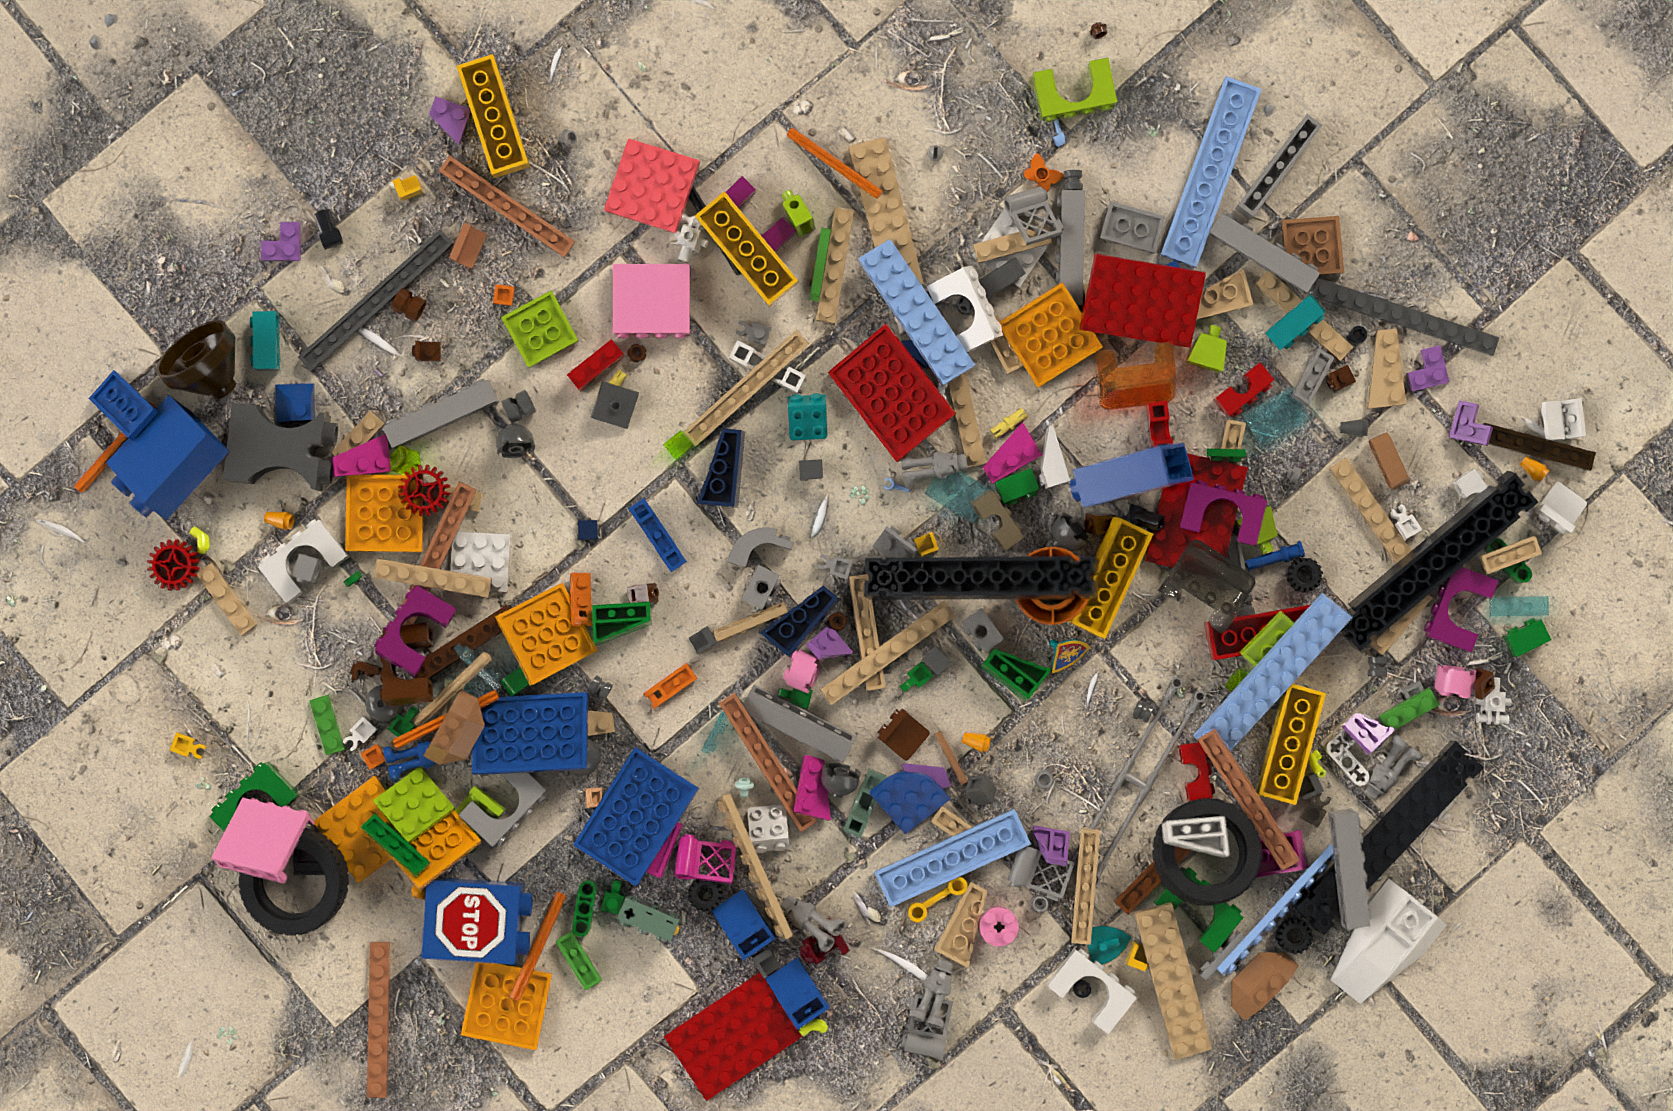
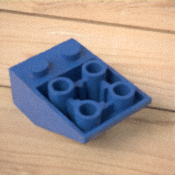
M744 889L712 910L743 961L776 938Z
M798 957L765 978L797 1030L830 1008V1005Z

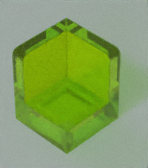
M681 430L663 444L675 460H678L694 447Z
M400 445L390 455L391 471L402 475L408 472L412 475L411 468L414 467L418 471V465H421L420 453Z
M1236 668L1224 687L1232 692L1248 674L1240 668Z

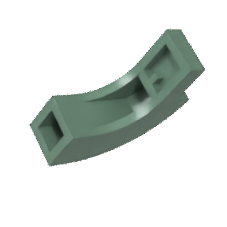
M869 768L843 831L859 838L862 837L876 802L869 791L886 779L887 775Z

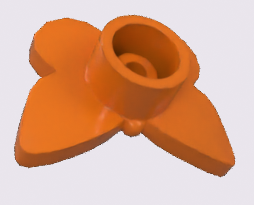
M1038 153L1033 156L1030 162L1031 168L1024 171L1025 179L1036 181L1038 187L1041 186L1047 192L1050 190L1051 184H1056L1063 179V173L1045 167L1044 160Z

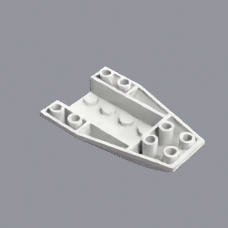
M1389 878L1385 880L1368 902V908L1372 914L1370 926L1353 930L1330 979L1360 1004L1423 956L1447 926L1439 917Z

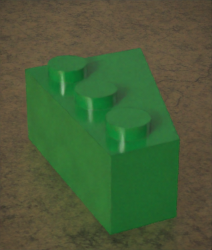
M635 602L592 605L594 645L599 646L652 625L651 603Z
M997 649L992 650L980 665L983 670L1024 702L1030 699L1052 670Z

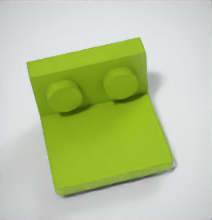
M475 785L455 812L459 815L472 801L489 817L499 819L506 809L478 785ZM466 823L479 838H482L468 823Z

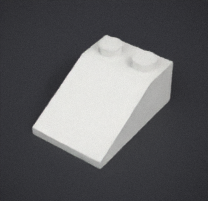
M1049 426L1046 429L1040 474L1038 476L1039 484L1041 487L1044 486L1045 490L1070 481L1053 426Z

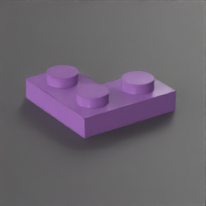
M280 222V241H261V260L301 261V223Z
M1440 345L1420 350L1425 369L1406 373L1411 392L1450 382Z
M1459 400L1449 435L1451 439L1488 446L1493 428L1475 423L1479 409L1478 404Z

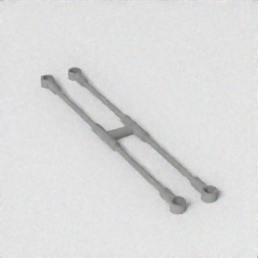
M1178 677L1171 679V686L1164 696V701L1131 758H1128L1112 786V791L1090 827L1091 829L1096 828L1115 793L1119 791L1125 780L1142 789L1105 857L1097 866L1096 876L1098 880L1096 885L1100 883V876L1107 866L1108 859L1140 804L1142 805L1159 776L1158 773L1191 715H1194L1199 704L1206 698L1203 691H1196L1194 693V699L1187 710L1188 713L1147 781L1144 782L1130 774L1129 772L1135 763L1138 753L1168 701H1171L1176 690L1183 684L1182 680ZM1175 679H1178L1180 682L1177 687L1173 685ZM1198 693H1202L1203 698L1201 700H1198L1196 698ZM1078 847L1070 859V861L1075 862L1072 872L1075 871L1077 868L1079 853Z

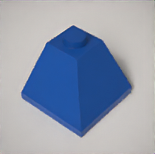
M314 383L275 384L276 423L311 422L315 418Z

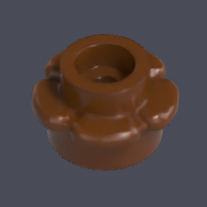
M1097 22L1091 26L1089 33L1094 39H1100L1107 35V25Z
M633 344L628 350V357L635 363L643 361L646 358V348L643 345Z
M835 612V614L829 616V626L833 630L837 629L840 631L845 628L847 618L843 616V613Z

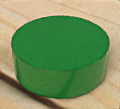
M358 570L343 582L347 587H350L362 577V574Z

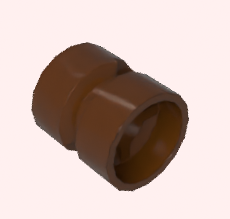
M401 288L392 302L391 310L398 314L405 313L407 319L416 322L422 315L427 301L419 296L413 297L410 291Z

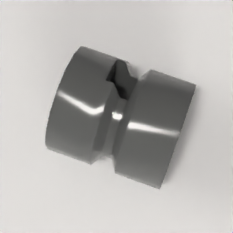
M526 390L517 393L515 398L509 397L501 401L511 423L521 420L523 415L529 416L536 412Z

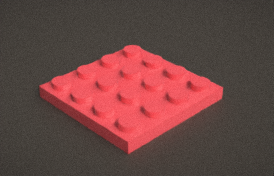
M628 138L604 211L676 234L700 161Z

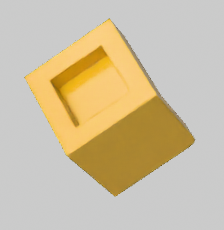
M416 175L404 180L400 178L392 180L402 201L424 193Z
M933 532L914 539L920 557L939 550Z
M1133 941L1125 963L1145 972L1148 964L1146 963L1147 959L1143 945Z

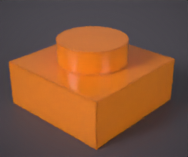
M495 284L493 304L513 306L515 287Z
M379 744L360 753L369 770L386 761Z

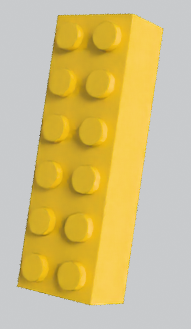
M491 54L457 65L456 67L491 175L495 179L531 167L494 55Z
M725 191L695 215L698 222L769 307L799 283L797 278Z
M1112 518L1095 555L1099 560L1098 576L1093 578L1098 583V599H1089L1084 609L1075 618L1068 621V623L1097 637L1106 638L1151 541L1152 533L1122 518Z
M1291 684L1282 694L1256 788L1258 795L1296 805L1326 693Z

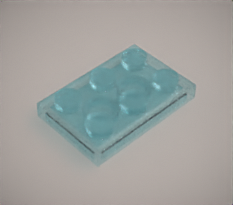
M1292 386L1241 414L1259 448L1310 420L1302 403L1291 397L1294 391Z
M956 471V473L949 475L945 479H938L937 476L934 477L924 494L969 522L974 523L978 516L969 503L986 490L991 489L962 471L959 473Z

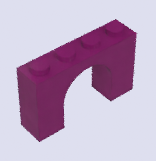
M742 176L725 193L740 209L756 193V189ZM782 217L761 236L776 253L796 234V231Z
M1196 480V483L1191 482L1181 521V529L1200 533L1203 517L1208 506L1218 500H1228L1235 503L1242 513V523L1237 542L1257 546L1267 505V500H1264V496L1253 494L1251 497L1245 495V491L1234 489L1233 492L1226 491L1224 486L1215 485L1213 488L1207 486V483Z
M1464 567L1458 569L1438 589V601L1433 604L1431 620H1428L1424 627L1425 637L1465 652H1472L1479 634L1460 628L1451 621L1448 614L1449 602L1455 594L1461 591H1468L1486 599H1491L1499 580Z
M417 585L414 590L410 588L405 596L407 601L404 605H399L395 612L396 618L393 622L391 620L388 622L384 629L386 631L384 637H379L374 645L376 648L375 654L416 677L425 663L426 657L403 643L400 637L402 625L412 617L423 616L446 629L456 614V608Z

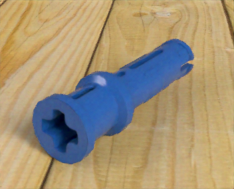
M1297 541V544L1287 547L1281 546L1280 550L1245 560L1250 572L1277 562H1290V559L1299 556L1303 558L1305 557V552L1301 541Z

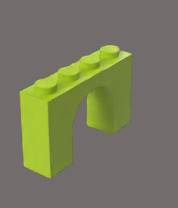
M1109 58L1089 61L1088 69L1092 91L1089 97L1081 102L1066 101L1058 94L1052 69L1033 72L1032 79L1041 121L1053 122L1057 120V117L1065 116V119L1073 118L1077 113L1082 112L1084 115H1088L1098 109H1102V111L1112 110L1113 106L1117 104Z

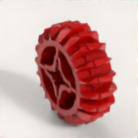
M426 464L425 470H423L422 465H418V471L412 467V475L405 472L408 479H400L405 485L398 486L399 489L404 490V492L398 495L399 497L405 496L401 503L405 504L408 502L405 507L406 510L413 507L412 514H416L419 510V516H423L424 511H426L427 516H431V510L435 514L438 513L437 506L444 509L441 502L448 503L449 500L444 498V495L450 496L451 493L445 491V489L451 486L450 484L444 485L448 478H441L444 474L443 471H439L436 474L437 467L434 466L430 471V465ZM431 475L437 481L426 484L420 476ZM415 479L417 488L410 495V486ZM422 485L426 488L430 487L429 491H427V496L420 493ZM439 486V496L434 502L432 492ZM423 497L429 505L418 506L413 500Z
M168 539L167 545L164 542H160L161 549L157 546L154 547V550L157 552L156 554H149L153 557V560H147L148 564H152V567L147 568V571L154 572L150 575V578H156L154 583L156 585L161 583L160 588L165 589L167 586L168 591H172L173 588L179 591L181 588L180 584L183 588H187L186 581L192 584L194 581L191 579V576H198L194 573V570H200V567L195 566V563H199L200 559L193 558L197 555V552L190 553L193 547H186L187 542L183 541L180 544V541L175 539L173 543L172 540ZM172 550V553H170L169 558L165 561H161L162 556L166 552ZM179 551L185 555L188 564L181 562ZM166 563H177V565H182V567H170ZM160 566L166 568L167 576H169L168 579L162 575ZM180 570H187L183 577L175 581V577H177Z

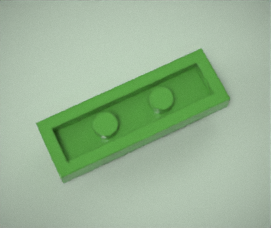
M1430 687L1381 713L1379 718L1385 727L1397 729L1440 704Z
M325 695L309 700L325 754L330 755L346 750L330 696Z
M573 931L555 941L585 991L602 981L601 976Z

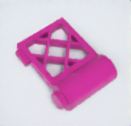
M683 835V837L679 838L675 877L683 880L697 879L732 884L736 846L732 845V841L721 840V843L699 841L693 835ZM701 847H709L713 854L705 858L701 853ZM723 849L731 850V857L726 861L719 854ZM715 855L722 863L716 869L708 862ZM704 863L712 871L708 875L699 874V867ZM725 866L729 871V877H720L716 871Z

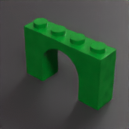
M260 762L253 769L254 773L250 777L247 775L239 782L241 786L236 791L232 789L225 796L227 799L222 804L219 802L211 809L213 813L209 817L225 832L242 798L249 791L258 789L268 793L280 807L289 806L300 796L299 792L270 762H265L264 764Z
M1184 867L1180 868L1182 873L1193 882L1210 885L1204 879L1202 881L1198 880L1195 877L1197 873L1190 867L1187 869ZM1165 886L1153 903L1158 906L1171 902L1175 910L1183 900L1173 895ZM1225 902L1213 905V918L1197 938L1213 953L1218 950L1244 918L1240 915L1242 911L1234 904L1230 906Z

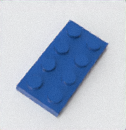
M115 370L110 373L88 398L132 441L158 413Z

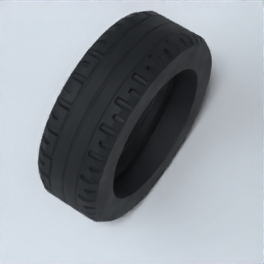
M1201 798L1175 808L1162 820L1156 831L1152 846L1154 848L1152 850L1153 861L1155 862L1154 867L1163 885H1166L1167 889L1173 895H1176L1177 898L1194 905L1213 906L1237 898L1252 885V881L1255 880L1259 872L1258 868L1261 866L1262 845L1259 842L1260 836L1258 831L1255 830V825L1241 809H1237V806L1216 798ZM1224 816L1225 825L1234 835L1238 845V864L1229 878L1219 884L1202 885L1193 882L1180 870L1175 858V846L1164 843L1162 823Z
M304 828L295 849H301L311 854L321 865L326 880L324 895L320 902L311 910L303 913H288L281 910L267 896L263 885V878L239 872V893L241 900L244 902V907L257 923H260L262 927L274 933L296 936L297 934L303 935L318 929L337 914L347 896L349 874L347 873L348 868L346 861H344V856L331 839L329 840L326 835L310 828Z

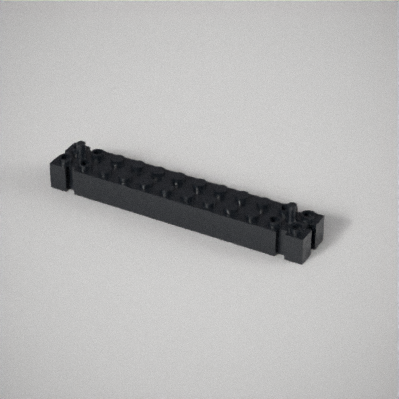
M1507 470L1496 480L1498 482L1496 487L1488 486L1348 604L1351 608L1346 612L1352 616V619L1342 628L1341 632L1346 634L1344 637L1353 648L1362 651L1372 642L1369 639L1372 635L1380 636L1521 518L1518 514L1519 512H1528L1539 503L1529 490L1522 488L1525 484L1516 473Z
M1072 556L888 558V562L881 558H865V574L869 576V581H864V596L869 600H885V595L892 600L1075 599V594H1078L1082 599H1098V583L1093 578L1098 576L1099 560L1095 556H1079V561H1076Z
M1450 740L1440 751L1443 756L1441 758L1434 757L1362 833L1363 843L1361 844V851H1363L1365 856L1363 868L1367 874V882H1365L1367 890L1468 785L1465 780L1467 778L1474 779L1484 768L1473 757H1465L1464 755L1467 751L1457 741ZM1334 863L1308 889L1311 894L1308 897L1302 895L1298 902L1292 906L1304 918L1308 919L1311 917L1312 920L1309 923L1323 935L1335 925L1332 922L1335 917L1341 918Z

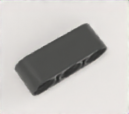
M1015 257L979 279V283L986 291V298H989L1024 276L1026 272Z

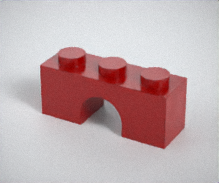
M611 339L570 371L567 376L581 392L594 382L600 373L614 366L625 355Z
M1261 362L1243 375L1248 383V390L1245 394L1236 393L1230 386L1213 399L1226 417L1231 415L1235 417L1243 411L1241 407L1245 403L1250 405L1258 399L1256 395L1260 391L1265 393L1272 387L1271 383L1274 381V378Z
M1160 401L1146 404L1151 448L1173 444V439H1171L1169 432L1170 416L1168 402Z
M1199 741L1178 745L1181 764L1192 763L1198 769L1196 779L1184 783L1187 802L1201 798L1213 799L1212 794H1215L1214 784L1210 783L1209 779L1212 771L1210 764H1207L1206 761L1207 753Z

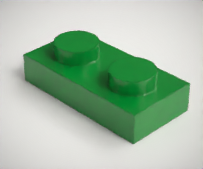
M1207 448V458H1210V461H1222V458H1230V462H1241L1242 459L1246 458V449Z

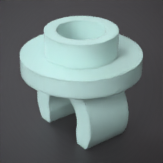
M740 778L739 781L735 782V788L740 789V798H748V789L754 787V782L750 781L749 778Z

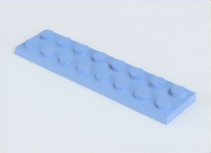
M891 239L858 258V262L942 386L975 366Z
M1014 808L874 871L889 906L892 907L1031 845Z

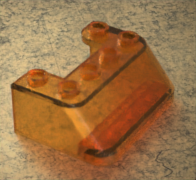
M1172 341L1160 343L1155 347V363L1117 368L1116 356L1109 350L1096 351L1093 354L1100 406L1105 410L1145 406L1152 402H1170L1173 400L1176 394V367Z

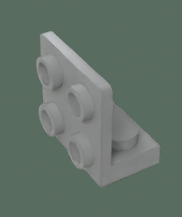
M893 526L891 528L886 527L873 544V547L887 558H909L918 550L915 548L917 545L908 537L906 540L899 536L901 532Z

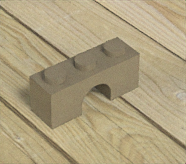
M986 490L969 504L980 519L985 520L990 515H995L998 518L999 525L990 535L999 548L1006 551L1024 538L1021 533L1023 530L1017 522L1014 523L1011 519L1012 514L1006 506H1002L999 494L996 491Z

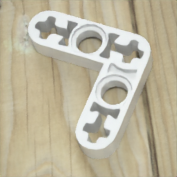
M1361 714L1364 715L1366 718L1371 719L1370 716L1366 714ZM1342 728L1326 743L1325 751L1355 785H1365L1369 781V774L1348 750L1356 741L1354 739L1350 741L1345 740V730ZM1340 737L1341 741L1346 745L1340 744L1337 747L1338 752H1331L1332 747L1330 745L1338 744L1340 741L1337 738ZM1345 757H1350L1352 760V765L1349 768H1345L1342 765V760ZM1356 765L1358 768L1355 770L1360 774L1364 773L1363 781H1356L1357 775L1354 772L1349 774V771L1353 770Z

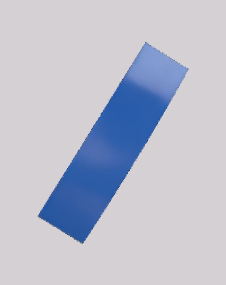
M645 498L628 508L670 572L687 562Z

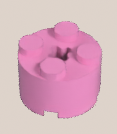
M801 649L799 652L794 651L791 657L792 666L790 669L787 668L783 679L786 681V685L808 694L810 692L808 687H813L821 669L818 666V662H822L823 659H818L814 654Z
M1437 665L1434 689L1440 695L1451 696V693H1455L1459 697L1470 698L1474 692L1476 670L1470 669V671H1465L1464 667L1443 665L1442 667Z
M992 906L981 915L979 931L983 939L990 945L997 947L1006 946L1013 942L1017 936L1018 921L1008 908ZM998 921H1000L1001 925H1003V927H1001L999 931H997V929L993 927L994 925H997Z

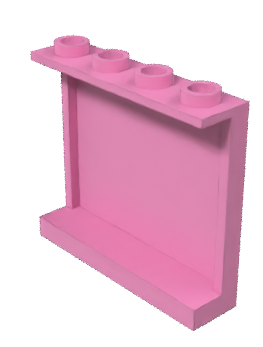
M613 264V334L617 335V338H629V335H636V338H648V335H655V338H667V335H675V338H686V335H690V264Z
M242 798L211 858L221 868L285 883L287 875L283 870L306 824L314 825L315 822L311 819L310 814L304 810L295 811L288 806L279 807L271 802L262 803L255 798Z

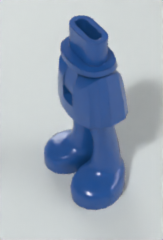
M431 741L418 742V746L400 751L393 750L390 746L383 748L385 760L388 764L400 759L419 756V758L411 761L389 765L388 771L392 782L398 781L400 775L407 770L422 766L427 769L437 764L423 756Z

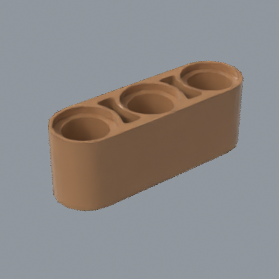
M1386 432L1370 439V448L1390 490L1408 484L1410 482L1408 474L1390 435Z

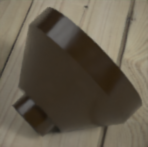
M213 320L201 324L184 334L168 348L158 362L156 373L168 388L205 396L212 395L215 399H221L231 393L237 384L233 379L235 375L236 337L224 321Z

